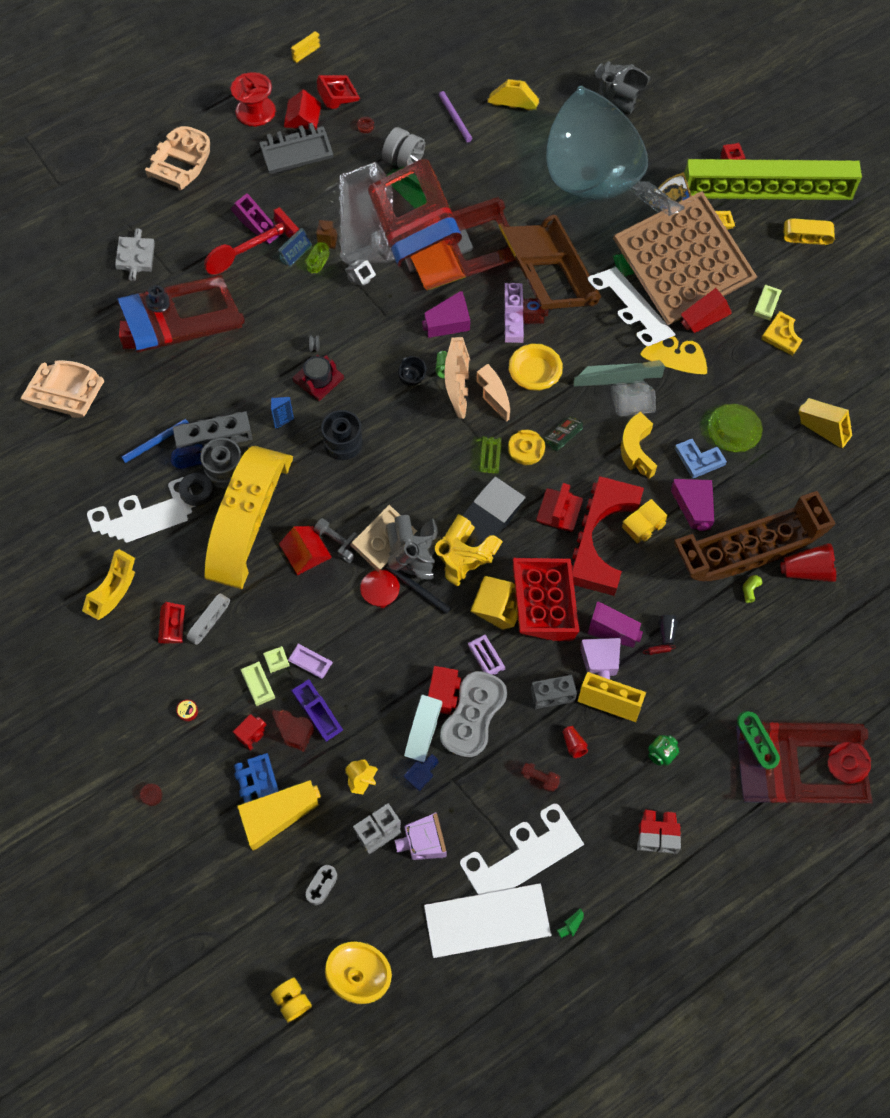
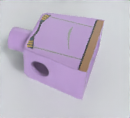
M437 813L406 825V837L395 840L397 853L410 850L412 860L443 858L447 856Z

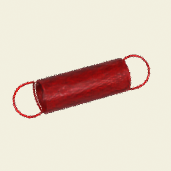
M667 644L649 647L648 654L670 652L671 646Z

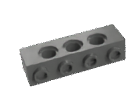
M247 411L173 427L179 455L202 451L208 442L217 438H227L235 443L253 440Z

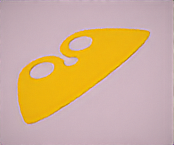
M672 336L670 337L674 341L672 347H665L662 340L646 346L640 354L649 361L660 360L666 367L694 374H707L704 353L700 345L694 341L683 342L680 346L681 352L676 354L674 350L678 347V340ZM692 344L696 347V351L689 354L685 351V346Z

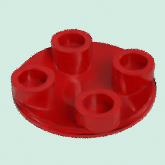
M376 570L364 577L360 589L365 601L371 605L385 608L397 598L400 586L397 578L392 573L385 570H380L379 572Z

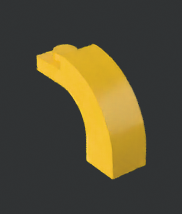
M639 412L625 427L621 441V454L630 470L637 467L642 475L650 479L655 475L657 465L641 450L639 442L651 433L653 423Z
M120 549L114 551L111 566L105 580L96 590L86 595L82 609L83 612L100 620L117 606L133 580L135 574L132 570L135 561L134 557Z

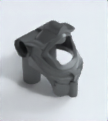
M607 61L604 66L599 64L595 70V76L600 84L597 102L601 106L609 107L612 105L631 114L636 105L635 100L639 91L645 89L650 77L633 64L624 66L612 65L610 61Z
M400 515L395 517V522L386 525L391 550L389 552L390 557L388 558L389 567L394 571L401 570L407 574L416 575L420 579H432L433 573L431 571L434 566L432 555L435 552L436 543L441 540L437 521L432 518L422 527L420 536H414L410 516Z

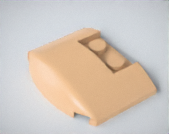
M55 361V364L50 366L42 363L20 399L39 409L46 408L69 414L72 418L84 417L103 385L104 379L99 377L92 368L77 362Z

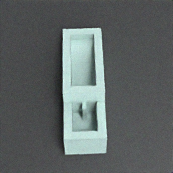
M425 695L421 696L409 735L405 757L421 762L425 761L443 704L442 701Z

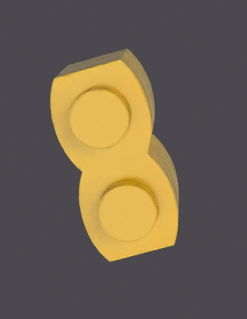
M651 499L623 521L622 528L637 543L642 540L645 542L651 537V532L656 529L660 530L665 526L667 514Z

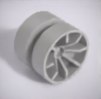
M395 127L384 143L382 158L392 165H398L399 168L405 167L412 172L421 161L425 149V141L414 134L410 135L406 130Z

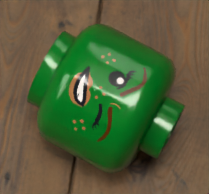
M659 735L648 748L650 760L658 766L669 765L679 754L677 740L670 735Z

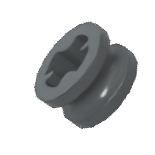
M310 335V352L313 350L319 352V335H316V337Z

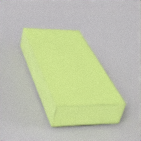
M765 285L753 315L770 321L782 290Z
M260 662L240 669L256 706L275 699Z

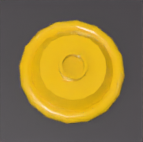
M543 344L522 346L513 353L509 360V372L512 379L519 386L528 390L540 391L550 388L558 382L562 375L563 364L559 355L552 348Z

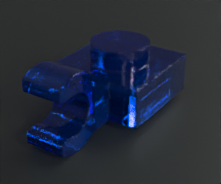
M432 754L423 765L417 761L404 775V778L420 791L433 777L430 771L439 763L438 759Z

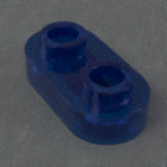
M196 444L175 449L171 453L172 465L176 468H185L202 464L201 453L197 454L196 452H202L204 445Z

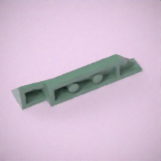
M660 360L635 364L587 366L579 376L574 377L573 385L642 383L644 378H662L665 365Z

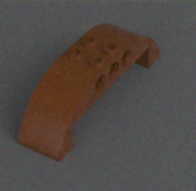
M815 491L801 496L794 508L696 541L694 535L690 534L674 540V543L693 579L697 581H714L731 577L784 558L823 536L836 523L819 492Z

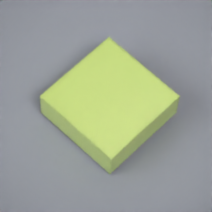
M282 646L263 653L270 673L289 666Z

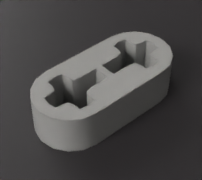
M324 865L318 870L306 890V898L310 904L320 905L325 901L337 880V872L334 867ZM329 871H331V876L333 878L327 879L325 883L322 884L324 880V876L322 875L323 872L328 873ZM319 886L322 887L319 891L321 897H316L313 900L311 892H316Z

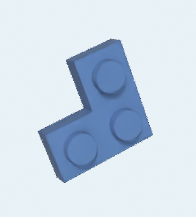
M693 439L675 446L677 454L692 479L726 465L727 461L718 447L701 453Z

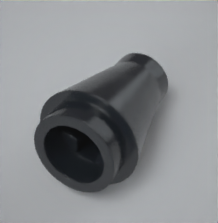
M661 615L658 624L662 644L673 645L678 621L674 615Z

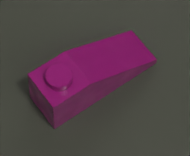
M248 193L235 202L230 209L241 223L257 236L275 226ZM276 235L265 242L271 244L280 235Z

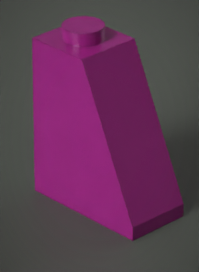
M463 291L456 293L424 313L425 320L422 321L423 331H427L428 338L470 331V317Z
M674 479L671 492L691 529L699 531L711 530L714 523L712 480Z
M597 602L588 635L602 639L620 638L621 645L634 648L636 642L640 643L643 631L640 630V622L601 602Z

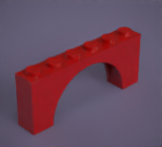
M599 476L598 483L594 482L591 491L594 497L593 499L589 498L587 510H590L589 515H584L582 526H585L584 532L580 531L577 542L580 543L579 549L575 548L572 557L575 560L574 566L571 565L575 586L615 596L622 571L609 566L599 557L593 545L592 532L595 526L610 514L622 511H637L644 490L643 487Z

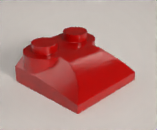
M347 75L318 76L317 90L328 108L337 109L340 103L360 100Z

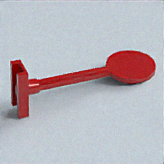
M279 207L274 210V222L276 224L274 228L236 248L230 245L216 247L205 259V270L210 274L222 273L233 263L236 255L283 233L293 241L297 237L295 233L299 232V228Z

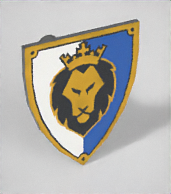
M684 172L667 179L655 192L652 203L667 209L691 197Z

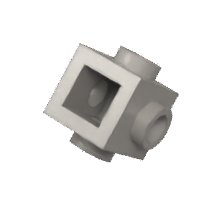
M355 259L345 269L348 274V280L354 285L363 286L369 283L370 279L376 275L368 260Z

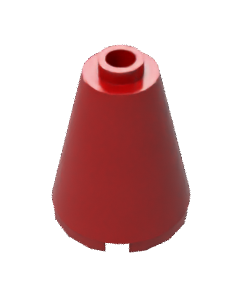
M824 544L785 557L784 562H780L781 573L785 574L788 578L836 582L835 556L832 544Z

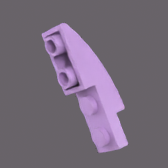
M505 283V342L523 343V283Z

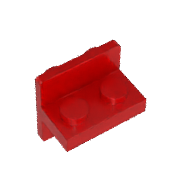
M563 483L561 491L547 488L537 516V522L573 532L583 498L572 495L569 492L570 485Z

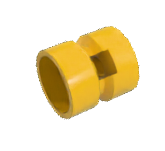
M295 978L284 982L271 993L277 1006H282L281 1013L287 1022L296 1019L312 1006L306 995L300 993L302 988Z

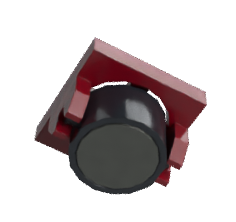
M317 355L306 360L303 368L292 379L302 389L320 401L344 379V375L336 369L332 359L329 361L327 355L324 357Z

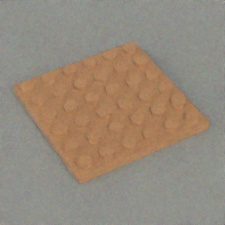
M702 191L613 237L667 325L682 319L681 313L714 288H717L724 297L757 278V275Z

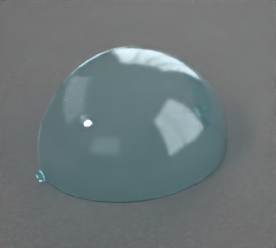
M579 86L577 91L564 103L551 127L546 156L548 170L556 185L575 197L586 200L614 198L631 189L644 176L648 168L647 151L633 124L614 104L596 92Z

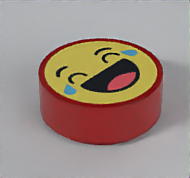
M192 700L181 701L177 706L179 718L183 721L195 719L198 714L195 702Z

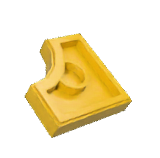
M780 311L761 338L792 356L803 341L794 331L793 324L795 319Z

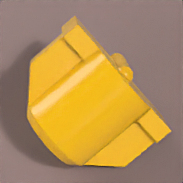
M366 760L351 762L346 767L348 786L351 792L363 795L369 784L375 785L376 781L373 777L378 769L369 766Z

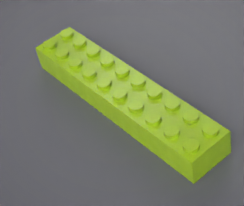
M688 159L684 173L691 196L702 191L707 199L852 200L862 178L860 162L850 160Z

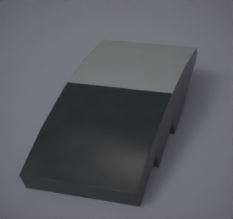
M494 477L463 514V517L471 521V525L475 527L465 544L470 547H477L490 535L497 537L502 529L507 527L526 497L497 477Z

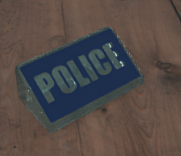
M304 229L298 230L278 249L280 261L289 267L312 246Z

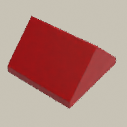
M304 89L288 101L284 127L299 129V126H303L304 129H309L308 124L313 123L314 129L317 130L321 102Z
M294 526L279 543L297 575L331 558L330 553L318 533L314 531L313 526Z

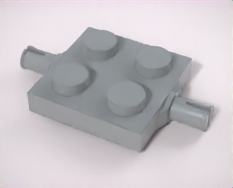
M141 229L134 230V237H119L115 266L116 269L129 271L130 281H132V278L133 281H136L137 272H152L155 241L154 239L141 238Z

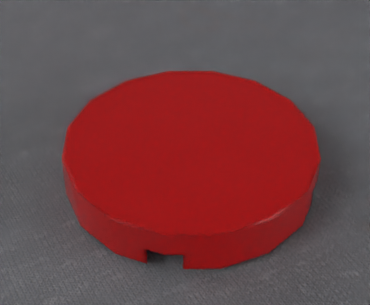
M844 742L831 750L828 758V767L831 774L838 781L845 784H854L862 781L869 774L871 759L867 750L860 744Z

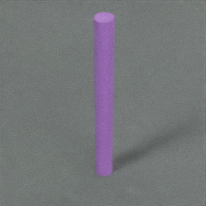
M440 92L439 97L466 142H470L472 140L471 135L445 92Z

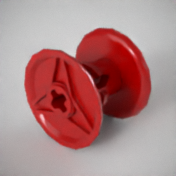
M253 72L245 73L232 82V95L236 100L240 101L236 106V117L247 126L264 125L275 116V105L267 98L271 93L272 84L265 75Z

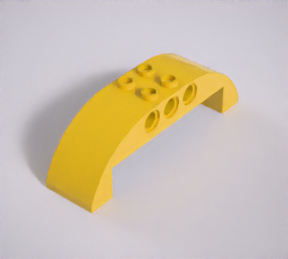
M258 446L250 447L243 454L232 475L212 527L205 560L206 580L243 589L249 573L246 565L247 558L280 474H287L293 460L292 455Z

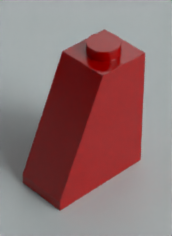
M714 288L681 313L683 318L681 323L687 330L691 329L693 333H696L729 316L732 312L726 299L717 288Z

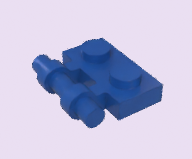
M268 753L248 759L249 768L244 769L242 763L234 765L236 771L234 773L235 779L239 782L241 789L239 793L240 797L244 799V803L253 801L251 795L257 793L259 799L279 792ZM252 776L254 781L252 786H248L246 778Z

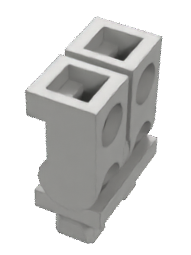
M389 803L372 814L376 823L368 816L353 826L357 832L358 839L368 854L401 834L399 830L400 820Z

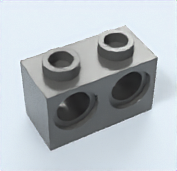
M572 675L532 682L531 686L535 709L575 702L577 695Z

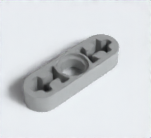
M221 593L218 594L190 629L187 639L195 645L199 644L226 610L230 599Z

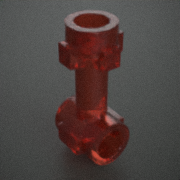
M525 763L521 771L524 778L529 779L531 776L543 782L542 787L550 792H554L561 782L559 781L561 778L559 775L553 772H549L546 775L534 769L535 764Z

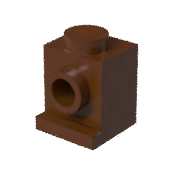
M319 220L317 228L318 247L335 249L338 233H336V229L333 227V221Z

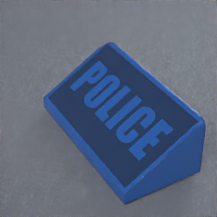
M290 397L271 398V411L275 428H279L294 419Z

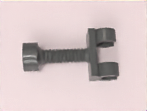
M323 518L320 519L315 525L314 531L319 535L326 534L341 544L342 547L338 550V556L347 563H351L354 559V554L348 549L351 547L350 544L359 535L354 532L346 540L329 528L328 521Z

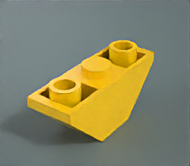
M508 79L491 92L488 103L496 106L507 105L511 108L521 107L526 110H536L539 99L524 81Z

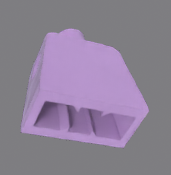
M620 638L582 640L580 649L586 671L610 679V676L617 675Z

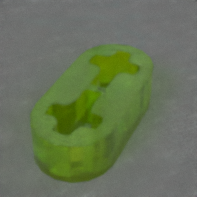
M320 242L313 247L306 260L309 272L318 273L325 265L330 254L329 246L326 243Z

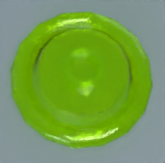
M727 404L717 408L709 417L707 425L709 436L713 442L722 449L731 452H745L755 447L760 441L763 431L761 420L756 413L746 406L738 404Z

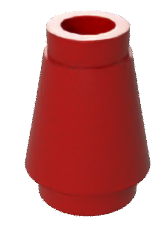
M569 726L563 730L569 754L573 758L585 755L588 752V744L574 727Z

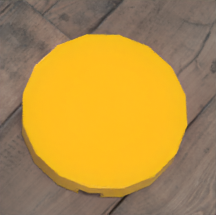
M531 430L518 431L517 434L511 436L508 442L510 457L516 463L522 465L537 463L545 452L544 440L537 432Z

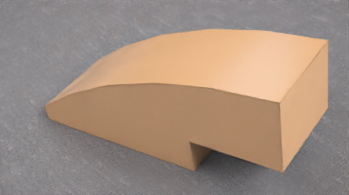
M487 364L477 371L476 382L483 388V398L507 422L510 417V406L506 390L496 372Z

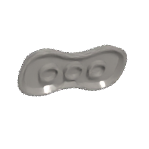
M477 671L468 674L461 682L458 706L454 713L444 722L440 731L441 742L449 751L460 756L473 757L481 753L486 747L491 718L502 707L507 697L506 686L498 677L486 672Z

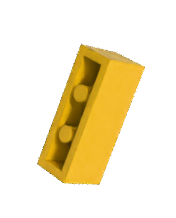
M587 672L578 702L636 722L646 692Z

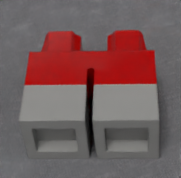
M645 810L639 824L637 850L652 852L658 850V852L678 854L681 849L680 823H677L676 813L664 812L663 822L656 821V811Z

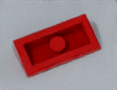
M165 602L161 606L158 643H182L185 605Z

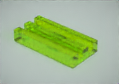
M483 436L480 472L499 473L501 438L494 439V437H490V439H487L486 436ZM486 444H490L488 468H484ZM493 444H497L495 468H492Z

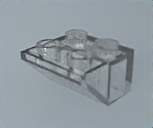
M634 381V384L622 382L616 383V386H611L615 412L619 416L635 415L639 412L642 414L656 412L655 390L645 381Z

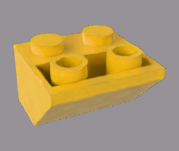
M485 576L470 612L501 629L514 627L518 618L515 584Z

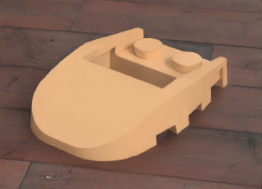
M187 126L172 130L167 135V140L164 143H159L156 154L152 155L150 159L152 164L150 168L146 167L145 169L147 177L150 178L152 176L182 190L202 170L210 153L209 137L204 132ZM168 156H171L195 167L185 171L164 161Z
M455 337L451 339L445 360V384L457 417L464 419L467 408L464 396H468L465 380L469 379L468 367L470 357L463 337Z

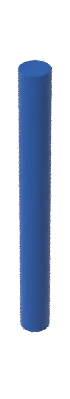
M186 419L182 420L121 458L127 463L174 434L173 427L180 424H189Z

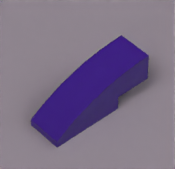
M309 679L291 690V693L325 742L343 731L322 696L318 694Z

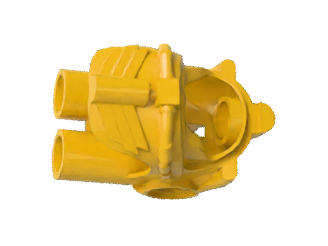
M459 514L445 537H443V540L438 541L435 545L437 555L446 565V579L456 586L460 585L459 581L466 577V573L469 570H474L482 564L492 563V555L496 554L503 542L496 536L490 535L477 547L466 545L465 543L475 527L471 525V521Z

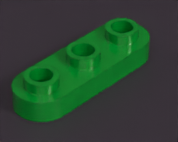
M751 711L741 712L737 717V725L756 760L766 769L775 768L779 764L780 756L759 717ZM745 718H749V719H750V722H749L748 725H745V724H744ZM756 736L760 737V741L758 743L754 742V738ZM766 754L770 755V759L768 761L764 760V756Z

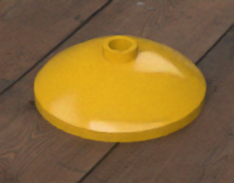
M347 942L339 945L331 952L325 966L326 979L332 990L341 998L352 1003L367 1004L380 999L386 993L391 983V968L386 957L378 949L366 943Z

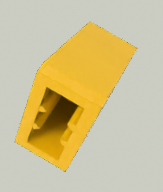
M810 398L799 408L801 423L838 447L843 448L852 437L849 410Z

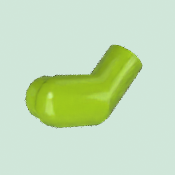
M757 575L750 576L743 584L746 603L755 601L753 590L762 584V578Z

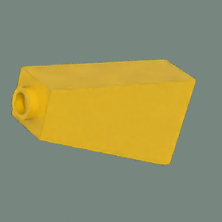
M310 780L239 805L238 809L251 849H258L319 805L317 798L321 797L317 785L312 786Z

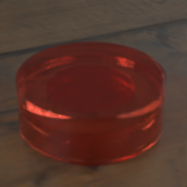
M370 117L360 118L357 122L358 130L361 133L372 132L374 129L373 119Z
M147 784L140 792L141 800L148 806L157 805L163 796L162 790L156 784Z

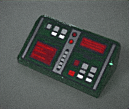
M569 416L543 440L554 450L558 451L582 430L583 422Z

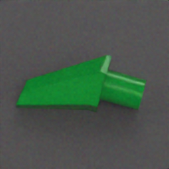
M581 908L565 921L564 927L557 930L560 938L568 934L575 935L584 918Z

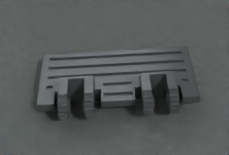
M313 123L308 124L311 133L309 136H306L303 126H299L301 138L299 133L285 136L286 142H284L281 132L278 131L276 132L278 144L273 143L271 134H266L269 146L266 141L259 142L269 174L333 158V152L324 126L318 127V133L316 134Z

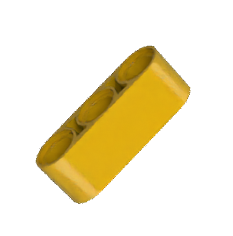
M788 219L784 222V239L792 243L829 245L835 240L834 224L830 221Z

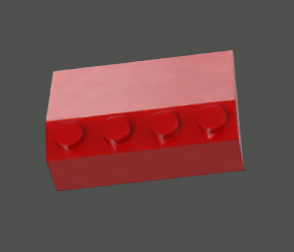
M513 558L519 632L552 641H573L579 633L571 559Z

